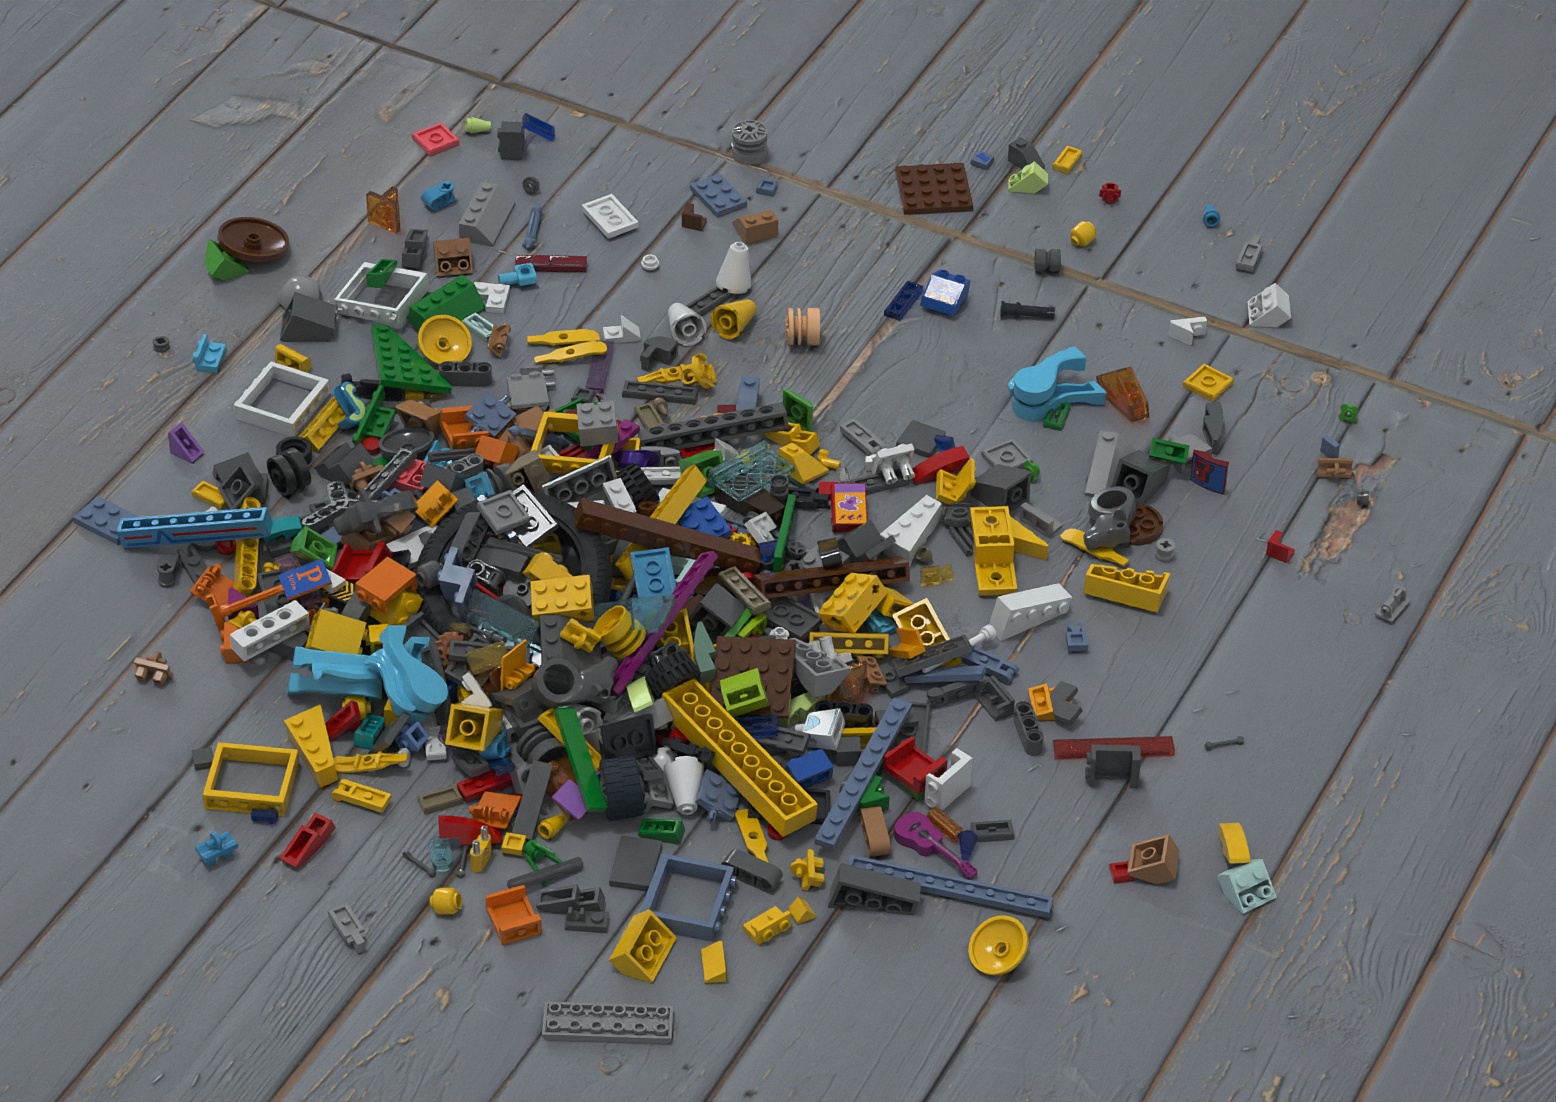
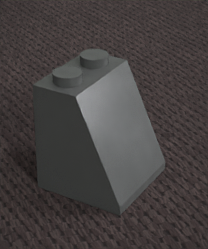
M295 292L282 316L280 341H328L330 335L333 336L336 330V325H334L337 319V313H335L336 305Z
M1137 450L1119 459L1111 487L1119 486L1131 490L1136 504L1144 506L1166 482L1171 464L1163 460L1150 458L1149 454Z
M997 464L980 476L975 477L976 483L970 494L987 507L1008 506L1009 513H1011L1023 503L1029 501L1031 472Z
M716 583L688 618L689 624L696 629L698 622L702 621L711 642L716 644L717 636H725L747 607L727 592L725 588Z

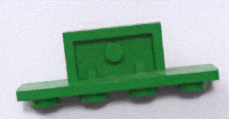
M379 385L377 391H374L372 402L367 406L364 418L360 420L357 433L353 435L352 443L354 446L362 443L364 439L369 437L380 440L388 433L396 416V410L381 407L385 399L384 387L382 385Z

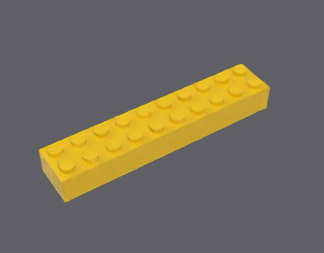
M695 678L662 694V698L665 699L674 719L671 722L691 743L698 745L700 749L707 747L715 752L712 764L782 837L815 821L818 807L817 802Z

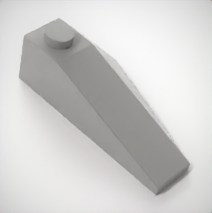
M1100 431L1086 487V496L1094 497L1101 490L1110 488L1119 459L1136 451L1119 433Z
M791 638L797 642L794 672L804 688L814 697H823L833 693L851 672V668L837 657L831 659L827 657L826 652L814 651L811 645L799 639Z

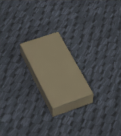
M652 402L634 407V412L644 429L665 425Z
M456 785L417 796V801L424 815L463 804V799Z

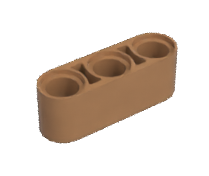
M881 807L861 808L859 811L860 822L869 856L890 855V839Z

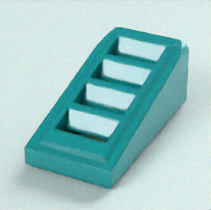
M368 714L355 731L354 745L371 749L385 726L384 717Z

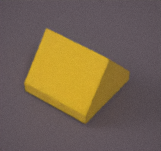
M797 897L788 908L797 924L816 918L808 902L800 897Z

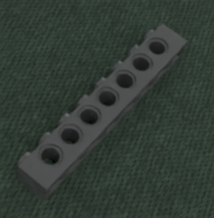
M783 402L640 429L638 438H640L641 447L657 446L679 450L715 443V438L726 441L788 429L789 426L786 409Z

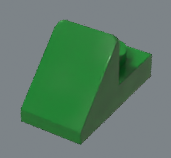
M1153 438L1149 457L1164 460L1171 465L1186 464L1190 445Z
M877 775L873 777L859 801V811L861 808L878 806L881 807L882 812L889 809L890 797L883 794L882 777Z

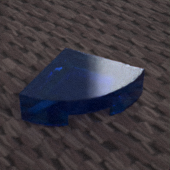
M942 435L934 437L936 445L942 451L955 448L953 437Z
M777 540L758 543L763 562L771 559V556L774 555Z

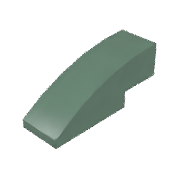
M701 621L698 622L695 631L693 662L700 671L697 678L698 682L703 684L711 682L715 678L716 668L714 660L716 650Z

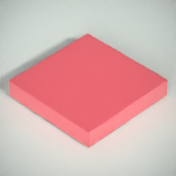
M442 122L412 134V139L429 156L459 145V139Z

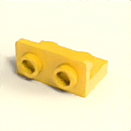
M774 906L743 924V931L757 945H760L791 927V912L786 911L783 913Z

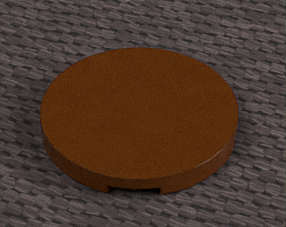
M1136 504L1137 513L1129 525L1130 545L1149 544L1161 535L1163 519L1160 513L1153 507Z

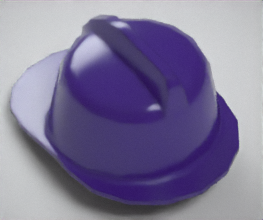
M619 450L614 453V459L618 462V471L632 462L636 463L639 467H647L656 464L659 460L658 454L650 450Z

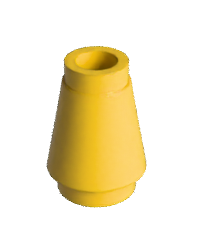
M560 813L542 820L538 826L540 836L544 839L554 838L567 824L566 816Z

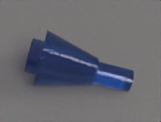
M965 830L958 834L961 859L968 862L978 840V836L970 830Z

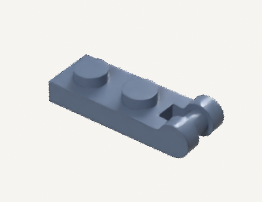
M975 646L972 647L973 652L963 655L961 659L962 663L969 666L985 665L986 673L994 675L1004 684H1009L1012 676L1019 672L1016 664Z

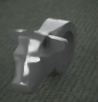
M1119 486L1103 489L1094 495L1089 504L1088 513L1095 521V524L1084 533V544L1088 550H1094L1099 547L1114 548L1119 544L1127 548L1130 545L1129 525L1137 513L1134 494L1131 490ZM1120 505L1119 507H1116V508L1106 509V508L1111 507V506Z
M363 488L359 490L360 501L348 507L342 515L333 520L334 528L340 536L373 530L375 534H381L380 524L386 523L389 517L405 511L413 513L419 507L411 490L402 491L373 502Z
M550 656L549 660L545 661L534 673L532 691L535 698L541 704L551 708L569 706L584 702L585 706L592 703L602 705L610 698V691L618 662L615 658L606 656L600 663L580 670L566 658ZM548 670L562 672L569 682L568 693L564 695L551 693L544 684V673Z

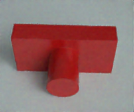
M351 700L325 723L329 739L335 741L347 729L353 732L357 730L361 724L358 721L361 715L357 702Z

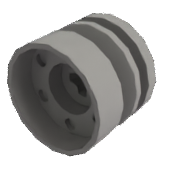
M744 120L733 126V159L744 165L759 164L766 159L767 127L763 123L755 120Z

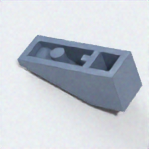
M741 376L737 411L758 406L760 378Z

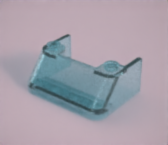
M673 594L630 598L629 600L596 603L594 604L595 621L588 622L596 623L609 609L621 605L631 613L633 631L647 630V633H656L666 623L676 603V597Z

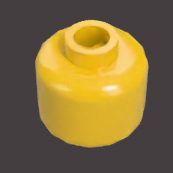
M1088 221L1079 222L1070 231L1071 242L1075 246L1086 247L1096 238V228Z
M347 696L345 701H342V708L351 700L357 702L361 715L358 721H363L367 717V713H371L370 701H366V698L361 696Z
M452 887L437 888L433 895L430 896V906L438 915H453L462 907V896Z

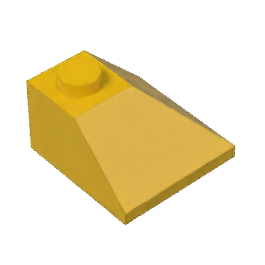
M790 443L779 448L776 467L801 484L829 473L828 468L796 444Z

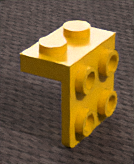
M970 458L957 476L941 469L938 471L936 477L937 500L948 505L964 501L967 492L970 489L972 490L976 483L974 459Z

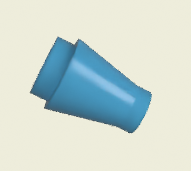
M1208 204L1204 208L1203 222L1210 227L1216 226L1220 221V215L1212 204Z

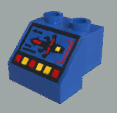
M946 270L936 271L931 275L923 292L920 306L952 316L959 312L960 305L967 300L971 280L965 279L963 275L949 274Z

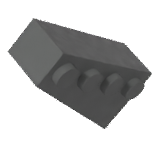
M841 863L830 888L828 908H835L836 905L846 906V909L854 910V907L867 908V911L872 912L885 909L886 913L914 915L920 901L921 883Z

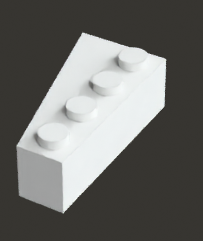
M926 495L880 534L882 539L893 535L896 542L890 545L892 549L884 554L890 558L903 557L909 562L910 567L912 560L916 558L917 550L925 545L927 537L932 534L940 522L942 503Z
M1059 583L998 596L989 625H992L996 630L997 638L1003 641L1067 613L1072 596Z

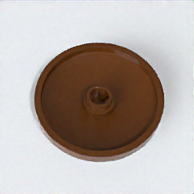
M255 217L233 218L224 222L218 230L217 240L220 247L228 254L241 260L270 262L283 257L288 250L289 237L280 226L264 219Z

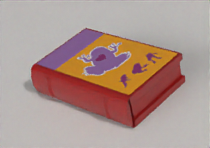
M866 483L831 484L832 531L850 532L854 528L866 523Z

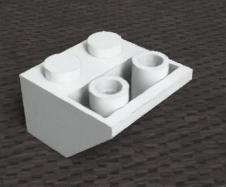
M1276 283L1265 288L1247 302L1249 324L1252 327H1279L1291 319L1289 295Z

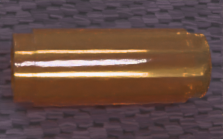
M937 807L930 809L927 814L928 819L950 840L959 842L964 837L965 831L945 812Z

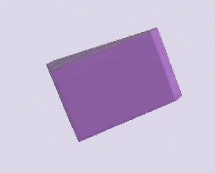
M182 422L168 433L171 454L192 463L204 453Z

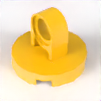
M699 353L692 357V366L681 372L680 378L684 384L693 386L699 383L704 389L715 387L713 384L716 382L715 371L712 364H707L705 359H708L705 354ZM692 372L693 379L690 382H687L686 376L688 373Z

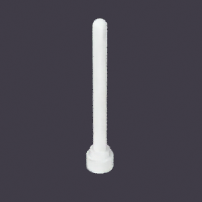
M988 624L981 628L979 634L971 638L969 642L972 647L982 641L990 642L997 637L996 630L992 625ZM945 662L922 669V672L928 673Z

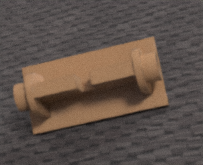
M504 323L499 327L496 324L493 325L487 345L490 352L499 359H501L506 348L507 336L511 331L508 323Z
M857 656L859 667L865 673L864 680H867L868 691L875 694L879 691L880 685L887 686V682L875 657Z

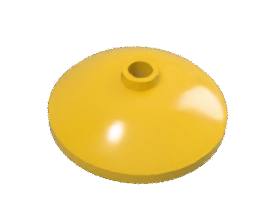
M449 315L433 316L422 324L418 332L420 351L430 362L436 365L445 361H463L471 350L472 339L470 332L455 317Z
M1001 915L989 918L981 923L971 936L968 947L970 960L984 974L996 976L1008 973L1016 968L1025 957L1029 944L1028 934L1025 927L1011 916Z

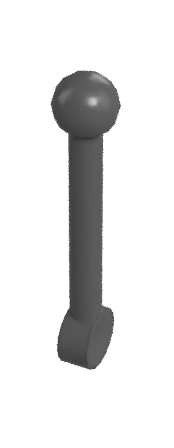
M1238 736L1233 740L1215 743L1206 742L1204 746L1209 750L1215 746L1233 743L1241 745L1244 743V738Z
M469 844L462 845L463 853L460 868L456 871L458 878L465 876L463 869L467 850L470 848Z
M408 850L402 853L405 859L409 858L428 872L429 876L433 877L436 875L435 869L428 868L414 858Z

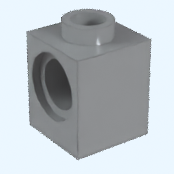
M521 762L515 765L516 768L509 770L515 793L523 795L532 764ZM526 772L527 779L523 782L522 775Z

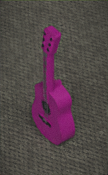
M910 812L896 821L894 825V839L897 843L914 849L921 856L941 853L958 866V869L966 879L971 880L977 876L978 871L967 860H962L942 845V832L932 826L927 816L919 812Z

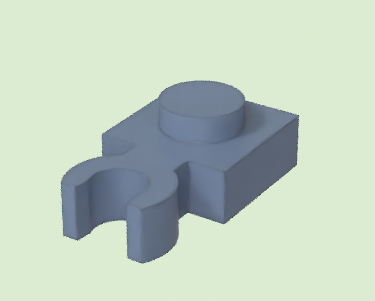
M1068 622L1066 632L1068 651H1087L1088 649L1086 631H1082L1081 622H1078V627L1076 628L1071 626V622Z

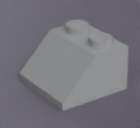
M534 371L530 372L529 375L517 373L512 374L511 377H506L508 397L511 396L509 402L512 409L549 405L543 373Z

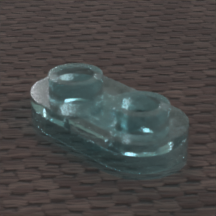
M439 836L431 838L429 841V852L433 868L440 872L448 871L453 866L449 840L447 838H439Z

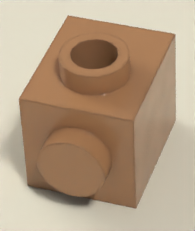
M410 511L389 517L384 525L386 531L392 536L396 535L399 538L402 534L407 535L413 527L411 524L416 516Z

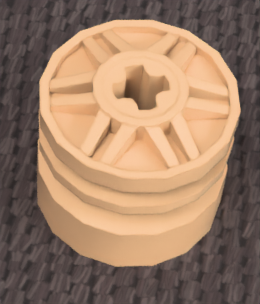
M788 308L785 324L788 346H793L794 338H797L798 346L801 345L802 338H806L807 346H819L820 309L807 308L806 316H802L801 308H797V316H793V308Z

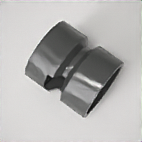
M1035 249V272H1045L1046 269L1050 272H1060L1061 250L1050 249L1047 252L1046 249Z

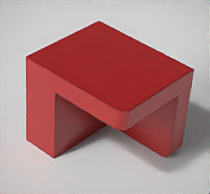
M1276 530L1268 540L1266 555L1287 563L1295 550L1281 544L1283 533Z

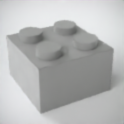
M614 401L597 402V405H594V403L577 404L581 446L618 443Z

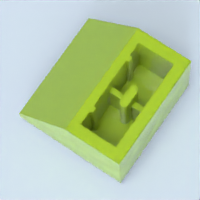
M758 668L720 680L727 712L732 717L769 706Z

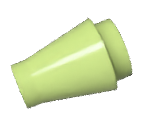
M474 117L466 118V132H470V134L490 132V121Z

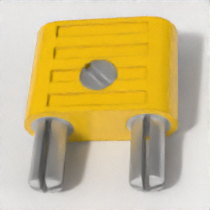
M485 825L481 826V834L477 840H473L470 850L471 870L474 873L482 872L492 854L491 836L488 834V827Z

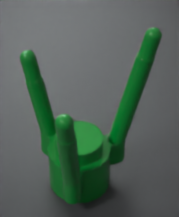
M534 839L528 841L524 847V852L527 854L525 859L530 863L534 871L539 869L533 860H541L545 855L557 863L563 862L555 856V852ZM546 881L541 882L543 886H547Z

